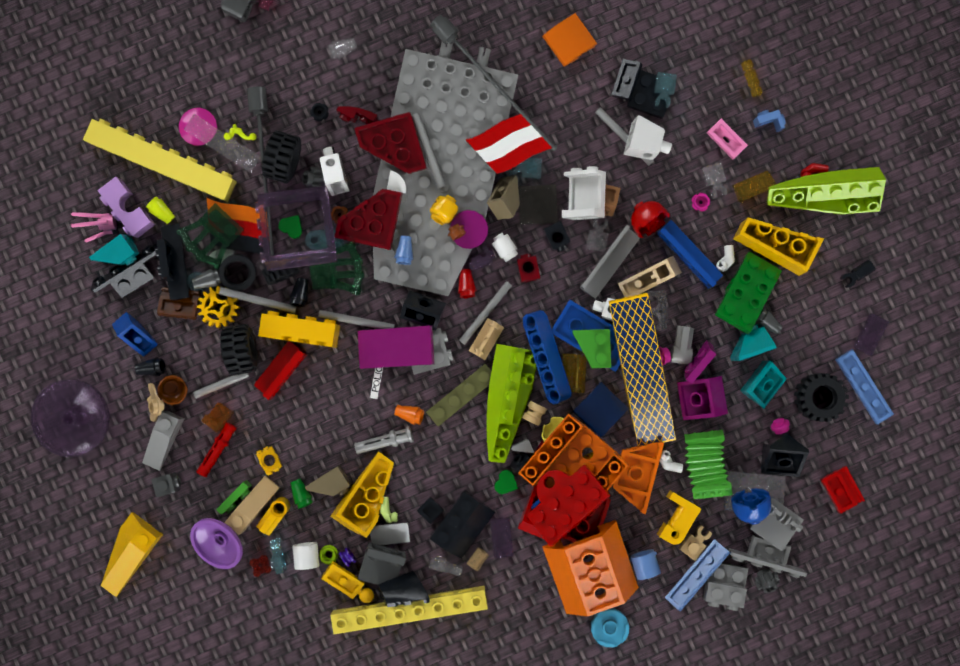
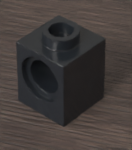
M561 221L543 229L551 251L557 250V252H561L568 248L567 245L571 241ZM555 233L560 234L562 242H554L552 235Z

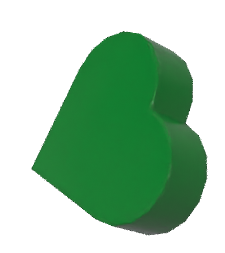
M299 215L287 217L279 221L278 227L283 233H288L293 239H298L302 236L303 230Z
M507 469L501 471L499 480L494 485L495 491L498 494H506L518 489L513 473Z

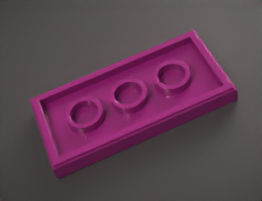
M432 326L358 331L360 369L434 364Z

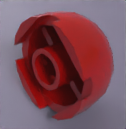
M656 201L640 202L634 207L635 210L631 216V226L639 238H644L643 234L646 233L649 236L658 231L665 224L664 219L666 217L669 219L670 213L662 204Z

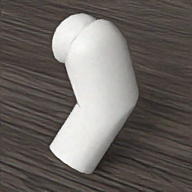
M734 245L724 246L725 256L716 264L719 271H727L734 264Z
M663 450L660 457L662 467L668 471L682 473L683 464L673 462L670 452Z

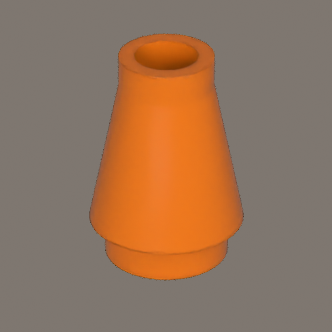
M397 405L394 415L413 425H420L423 420L424 410L415 406Z

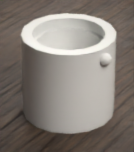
M305 542L292 546L295 570L313 569L320 566L317 542Z

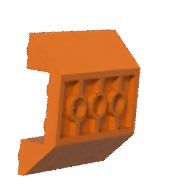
M567 414L518 473L534 486L538 484L541 476L548 471H564L571 476L585 464L608 491L629 465L588 426L572 415ZM584 448H591L593 450L592 458L588 459L583 456ZM549 477L546 481L549 488H552L555 484L553 477Z
M616 520L597 526L598 534L563 546L561 540H559L553 547H550L548 544L542 546L566 614L589 617L625 604L639 588ZM586 555H593L591 561H583ZM599 588L605 589L602 595H596V590Z

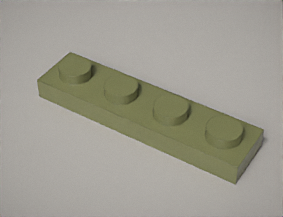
M486 364L481 366L426 411L437 426H440L489 386L491 377L489 367Z

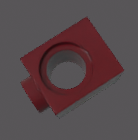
M531 253L520 255V259H517V266L521 283L540 280L536 256H531ZM531 263L533 271L526 273L523 270V265Z

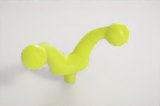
M233 124V128L229 129V133L224 134L225 140L232 139L234 134H238L245 140L254 141L257 138L255 133H251L249 136L245 135L242 128H238L236 124Z

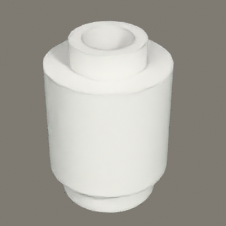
M500 233L493 238L495 242L492 245L500 258L504 259L505 262L518 255L517 247L508 234Z

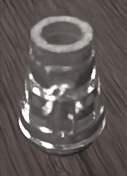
M354 38L332 41L331 44L327 45L333 60H339L357 49Z

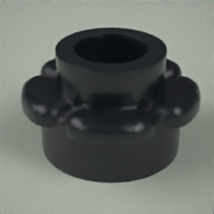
M316 103L310 110V114L314 117L315 121L321 122L323 119L326 120L328 118L329 109L325 104Z

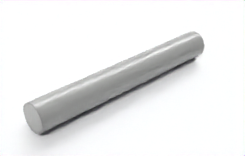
M249 373L233 375L194 391V397L196 399L248 378Z

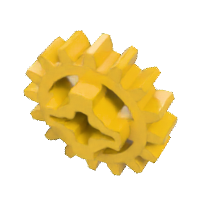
M217 286L216 291L210 287V293L204 291L203 295L205 297L198 299L202 304L197 305V308L202 310L198 315L204 316L202 321H209L208 326L212 327L215 324L216 328H220L221 323L224 327H227V321L234 323L235 321L232 317L239 316L235 312L236 309H240V306L235 304L239 299L226 296L227 300H221L218 295L220 286ZM218 304H224L222 305V307H220V311L213 310L218 306ZM215 314L219 320L213 319L210 315Z

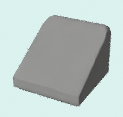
M527 438L511 445L512 451L534 453Z

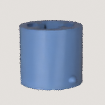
M653 549L640 551L630 556L629 560L632 562L637 580L653 578L661 573L656 558L657 552Z

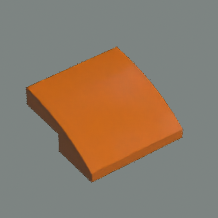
M576 13L554 26L542 36L564 67L597 45V42Z

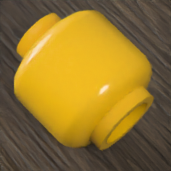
M446 195V197L438 196L430 208L431 218L441 225L451 223L458 212L456 200L450 195Z

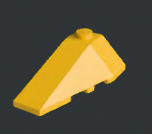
M377 452L330 517L346 528L367 538L378 522L379 511L384 501V493L389 483L394 462L382 453Z

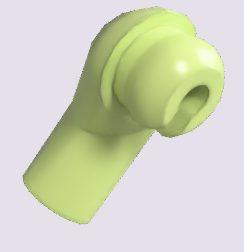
M384 497L380 508L381 515L389 524L397 522L398 514L390 512L389 497Z

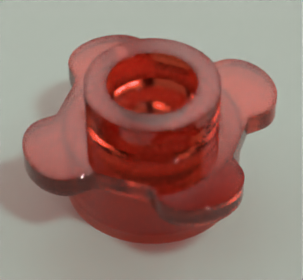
M261 555L257 559L252 558L249 562L255 577H259L263 573H270L271 571L266 555Z

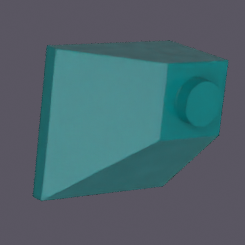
M120 234L89 258L93 261L129 265L137 259L135 256L139 254V251L131 236Z
M754 325L748 335L741 333L730 359L731 361H741L776 349L777 347L765 327Z

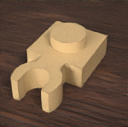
M702 525L697 527L695 537L689 534L679 547L682 552L694 561L697 560L706 548V545L702 542L709 539L712 535L710 531L706 535H702L701 531L704 528Z

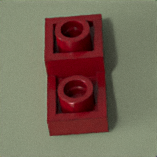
M339 106L336 109L340 115L339 118L347 123L350 121L355 123L358 117L365 124L379 120L377 114L358 107Z

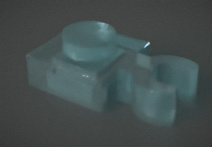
M657 73L654 93L660 94L655 100V106H659L660 100L663 99L666 101V108L669 107L671 99L668 95H674L676 74Z
M529 158L517 165L515 170H509L508 174L516 175L518 172H522V178L541 179L542 158Z
M273 539L270 541L273 553L270 559L271 568L275 570L276 574L284 573L287 568L284 554L281 550L280 539Z

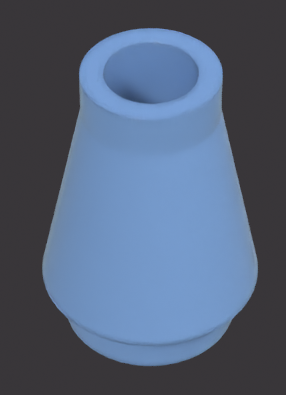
M400 236L394 257L397 264L411 265V260H414L411 243L412 237Z

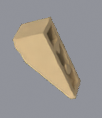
M674 256L618 283L624 297L634 296L682 272Z
M265 475L224 523L229 525L238 535L242 534L280 487Z

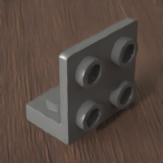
M368 542L358 574V580L379 585L398 577L401 566L405 564L406 553Z

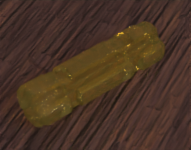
M752 60L742 62L741 66L743 71H745L744 75L749 88H751L752 97L760 96L763 94L761 86H759L760 82L755 69H753Z

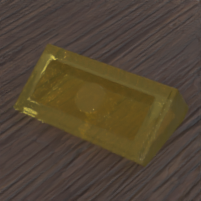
M767 170L732 186L741 203L767 192L768 187L776 185V182Z
M563 354V366L571 392L584 393L586 379L585 355Z

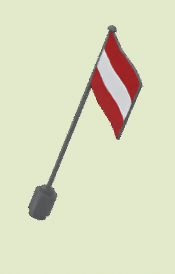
M441 14L437 16L430 24L433 28L432 31L444 44L448 42L452 44L454 42L520 113L499 122L478 136L465 139L496 174L513 169L530 157L551 149L555 151L557 145H554L457 41L459 30L447 17H443Z

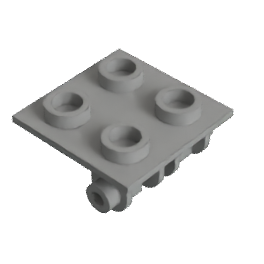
M772 497L769 516L759 524L752 525L750 529L780 551H783L795 532H800L803 529L801 524L804 519Z

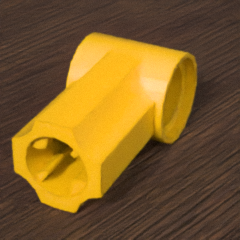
M279 497L271 504L270 508L256 525L259 531L263 534L271 535L289 511V500L285 497ZM281 503L284 506V511H278L276 504Z

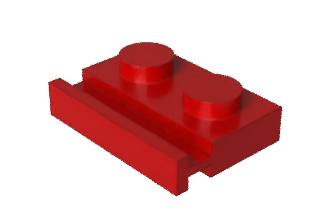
M843 466L841 469L820 479L840 514L865 501L847 466Z

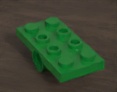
M749 251L745 255L737 273L726 287L725 295L714 315L748 335L752 331L782 270Z

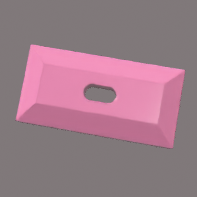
M722 118L707 132L732 160L748 146Z

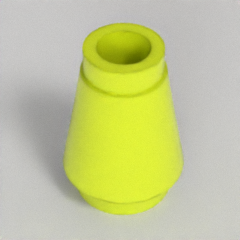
M156 196L146 206L150 214L167 225L175 218V215L162 198L159 199Z

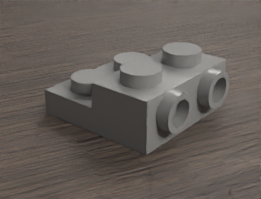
M437 328L436 331L432 330L434 364L412 366L414 375L451 365L450 361L453 360L451 349L447 350L445 342H448L446 331H442L441 328Z
M721 563L705 582L703 599L708 602L707 605L712 607H719L720 604L727 605V609L738 611V608H744L748 568Z

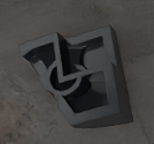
M414 571L378 585L380 597L387 607L412 605V601L423 600L424 604L430 602L426 590Z

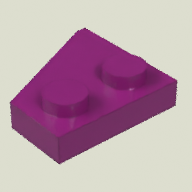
M706 340L693 361L684 370L685 379L691 384L716 356L713 344Z

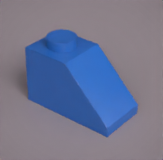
M127 312L112 324L117 336L143 357L158 345L146 329Z

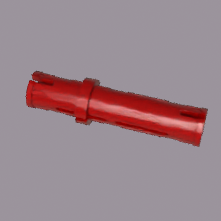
M225 423L220 434L215 437L213 446L196 472L199 475L207 478L220 454L229 445V440L237 427L231 423Z

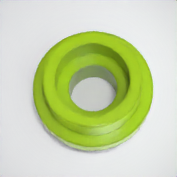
M325 545L319 552L320 560L327 565H330L332 561L336 562L339 556L337 548L333 545ZM327 551L332 552L331 558L326 556Z

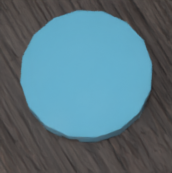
M611 608L594 615L591 621V632L594 639L600 645L613 648L627 639L629 623L621 611Z

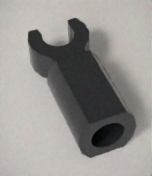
M867 260L851 270V273L841 275L840 279L848 277L850 283L845 287L849 288L855 285L856 280L860 281L874 272L876 268L870 260Z

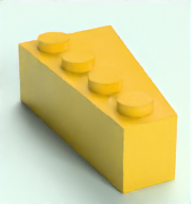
M752 218L745 219L733 237L735 241L798 276L808 272L824 238L812 237L806 233L794 232L788 228L776 227L770 223Z
M268 311L267 314H261L258 336L337 348L340 325H337L335 320L324 319V322H318L315 317L306 316L304 320L298 319V315L287 313L286 317L279 316V312Z

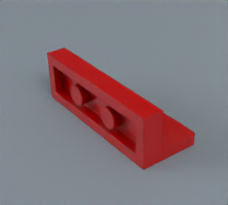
M288 341L255 382L254 386L264 393L263 396L268 400L273 399L307 354L291 341Z

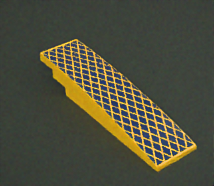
M648 293L609 301L610 312L637 446L658 441L664 443L676 440Z

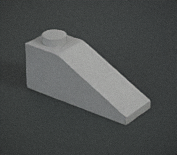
M162 411L152 430L143 458V464L158 471L161 470L185 418L170 411Z

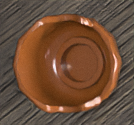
M169 375L159 381L157 392L159 398L164 403L175 405L180 404L186 398L188 388L181 377Z

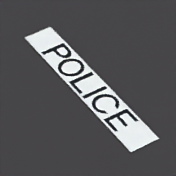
M383 367L375 368L370 398L378 399Z

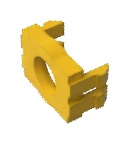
M267 446L263 450L256 452L259 463L266 475L269 476L283 467L273 446ZM266 455H272L275 458V463L272 466L265 464L264 458Z

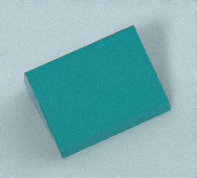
M770 360L762 361L740 391L764 409L787 378Z

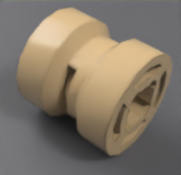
M530 401L528 404L529 409L522 418L539 426L541 417L546 413L547 408Z

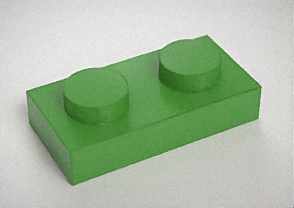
M248 480L242 482L216 510L221 515L226 512L230 514L237 507L235 503L240 498L243 500L251 492L249 488L252 484Z

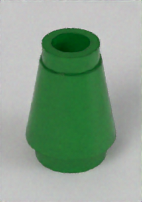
M301 479L290 483L294 503L298 506V509L313 503V497L305 489Z

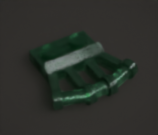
M216 203L197 222L176 230L186 246L185 249L188 252H192L196 256V260L210 264L217 270L221 265L227 248L244 231ZM203 225L205 229L191 241L188 232ZM210 232L215 238L201 251L197 245ZM220 241L223 245L217 259L208 256L207 254Z
M354 241L336 249L308 252L313 289L339 288L349 291L354 295H360V286L365 273L362 270L363 258L359 256ZM344 251H349L352 257L335 259L336 255ZM353 265L355 270L337 271L336 266ZM338 278H355L353 285L338 281Z

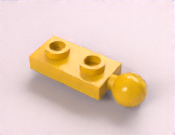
M332 561L321 577L322 580L352 599L357 594L363 603H370L374 599L372 589L362 588L364 581L358 580L357 576Z

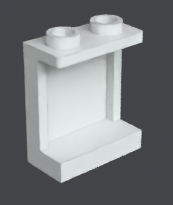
M589 166L587 170L571 168V171L564 172V176L569 177V209L562 210V218L569 220L605 218L606 172L598 170L596 166Z

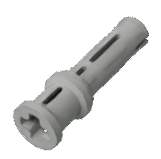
M406 426L402 430H391L387 435L355 442L354 446L357 455L390 445L398 447V444L413 443L414 439L410 426Z

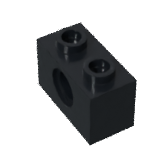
M409 291L403 303L400 318L421 326H432V330L436 331L446 303Z

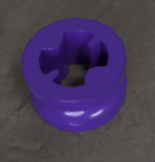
M348 547L345 548L344 552H339L340 558L347 567L351 566L352 562H357L354 554Z

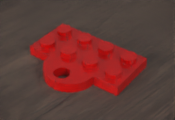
M585 464L571 476L564 471L551 470L539 479L537 496L541 503L529 512L527 517L547 544L553 547L611 495ZM549 477H553L555 480L552 488H549L546 484Z

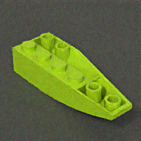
M880 167L837 170L803 176L768 187L767 205L842 215L880 212L886 178Z
M496 344L487 400L488 460L490 462H506L529 400L537 367L531 350Z

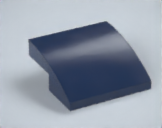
M600 382L573 412L601 438L629 408Z

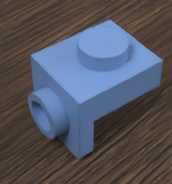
M769 110L762 111L753 120L755 128L773 122L776 132L782 131L786 124L784 115L780 114V110L770 113Z

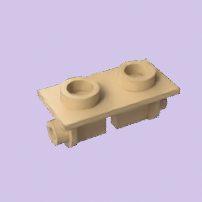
M487 318L469 351L486 360L504 327Z

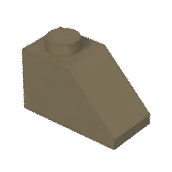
M516 175L500 178L487 201L497 220L514 217L520 205L518 178Z
M339 465L305 486V489L329 496H335L336 494L342 496L350 491L348 487L352 483Z

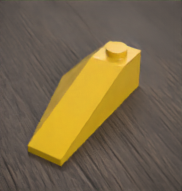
M131 512L119 529L101 586L115 597L119 595L163 536L162 533L134 512Z

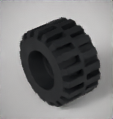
M278 130L271 135L262 160V175L264 177L285 184L292 179L301 154L300 137Z
M243 324L223 328L220 335L222 358L229 374L233 376L255 372L258 366V351L253 331L249 325Z
M827 373L807 375V378L800 380L801 384H797L796 388L798 391L794 392L797 400H794V402L798 404L799 407L797 409L802 412L804 417L814 421L829 422L832 419L839 418L838 414L845 412L843 407L848 406L845 399H849V395L845 394V391H848L847 387L842 386V380H837L838 377ZM819 386H824L830 396L828 404L822 409L817 408L813 403V393Z

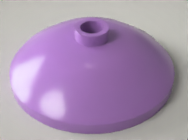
M204 518L196 522L190 532L192 546L206 563L216 568L230 569L240 562L243 555L242 544L236 532L229 525L220 520Z

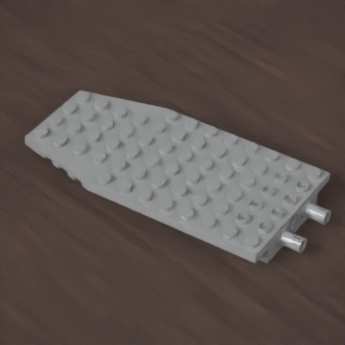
M442 42L439 55L437 56L405 49L391 117L411 112V116L419 113L446 187L438 188L416 129L427 169L407 174L381 159L373 193L374 196L381 189H387L390 170L398 173L403 178L407 189L406 194L403 193L391 250L373 246L374 279L449 296L472 249L462 248L450 236L448 237V233H450L448 229L451 223L441 225L431 218L430 208L438 196L446 197V195H450L456 200V205L458 206L457 214L466 210L476 211L486 220L489 207L487 201L492 193L496 173L465 139L478 136L499 122L509 119L512 106L474 64L450 58L454 42L452 44L448 42L447 47ZM479 47L477 62L513 100L518 74L487 67L491 50L486 48L485 55L483 56L484 47ZM400 236L412 237L411 243L414 260H411V265L397 264L394 258Z

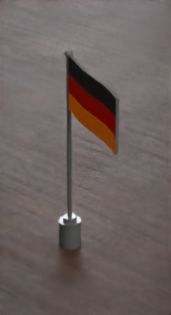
M257 86L247 88L249 113L257 116L262 163L264 144L261 116L268 112L266 87ZM263 176L266 212L249 206L220 203L207 198L211 244L225 249L257 253L270 257V261L276 260L273 249L266 177Z

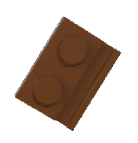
M162 287L157 308L158 316L197 319L199 309L197 305L200 303L198 299L201 297L200 291L189 290V298L172 301L169 297V289Z

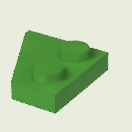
M610 329L572 330V334L591 368H611Z

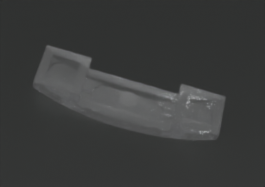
M193 114L184 128V131L250 173L261 157L234 139L225 140L223 132L196 114Z

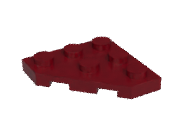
M411 112L354 128L359 147L407 174L427 169Z
M381 189L374 196L356 206L352 211L338 218L334 238L391 250L403 193Z

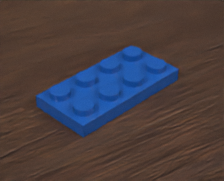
M569 300L552 327L553 335L582 352L572 334V330L610 329L611 368L609 369L616 372L620 366V358L613 325Z

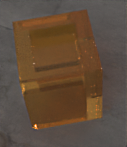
M218 402L212 411L206 414L201 421L215 432H220L234 412Z

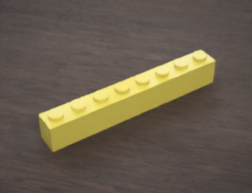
M99 119V121L91 120L83 138L87 143L228 203L237 183L232 179L233 175L222 171L220 174L215 171V167L206 163L204 166L197 164L198 160L187 156L185 159L180 156V152L171 148L169 151L162 149L163 145L152 141L151 144L145 142L146 138L138 134L131 136L127 134L128 130L122 127L112 128L110 127L111 123L103 119Z

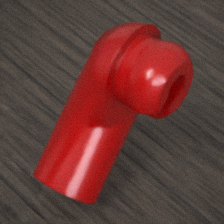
M811 163L802 169L800 176L828 172L829 166Z

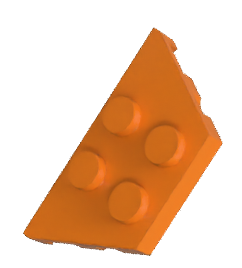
M662 441L621 450L620 456L629 467L612 487L643 514L647 512L664 446Z

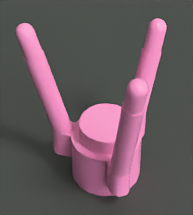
M71 213L72 216L100 218L97 221L71 224L72 228L98 225L99 230H103V232L85 239L86 243L102 236L113 234L112 230L117 229L116 219L110 213Z

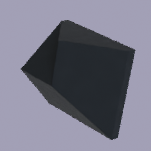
M788 433L773 444H763L761 474L799 477L808 457L809 449Z

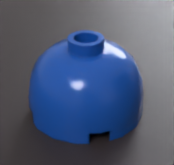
M755 488L751 489L752 492L745 493V490L735 493L731 497L732 509L739 520L756 525L769 516L771 512V497L768 491Z

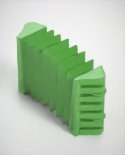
M723 430L684 434L685 443L688 445L685 448L688 453L684 456L688 458L685 462L689 465L686 470L691 473L688 478L693 479L690 483L694 485L692 488L693 499L733 495L731 482L726 480L729 475L725 474L727 470L723 469L725 464L722 461L725 458L721 457L724 454L721 450L725 448L721 445L725 442Z

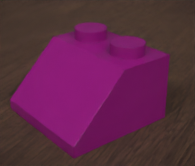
M722 376L696 379L692 384L688 381L677 382L683 420L711 418L728 414Z

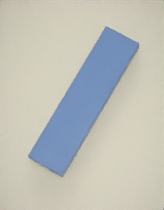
M853 349L835 359L875 424H879L894 415Z
M714 539L665 598L681 612L730 552Z

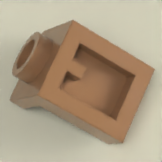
M605 185V216H613L621 188Z

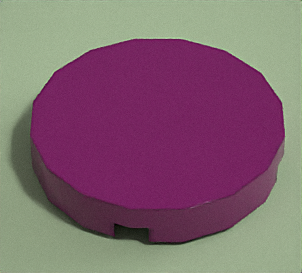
M462 211L454 217L450 224V228L455 224L465 226L466 234L454 241L462 248H476L485 241L488 235L487 222L476 211Z

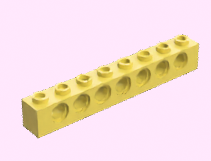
M485 586L428 595L430 602L425 604L423 600L412 601V605L387 607L384 602L333 610L330 615L333 635L487 610Z

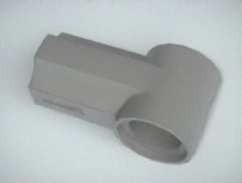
M677 326L675 342L670 353V362L684 365L691 363L694 328Z

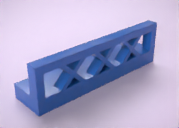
M672 220L656 233L708 289L715 286L716 282L723 276Z

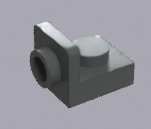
M175 472L151 479L156 498L180 491L181 480L178 475L176 476Z

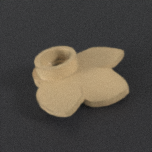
M149 383L148 388L151 395L147 398L150 420L156 422L158 416L164 411V402L158 397L154 384Z

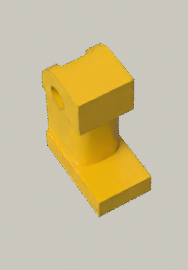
M670 490L666 497L679 505L668 524L663 522L657 535L665 541L677 545L686 537L701 508ZM676 531V534L671 536L672 532Z

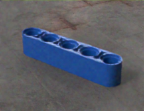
M538 310L526 314L523 317V326L547 400L551 404L556 405L571 397V388L555 338L544 311Z

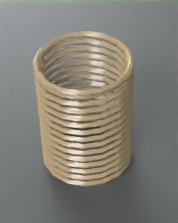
M477 547V550L470 557L467 564L478 571L489 555Z

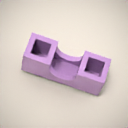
M114 177L97 190L101 195L99 197L106 206L109 205L113 210L111 212L113 217L123 223L124 227L122 228L127 235L139 238L156 225L146 210L141 207L132 212L126 211L125 202L133 193L122 179Z

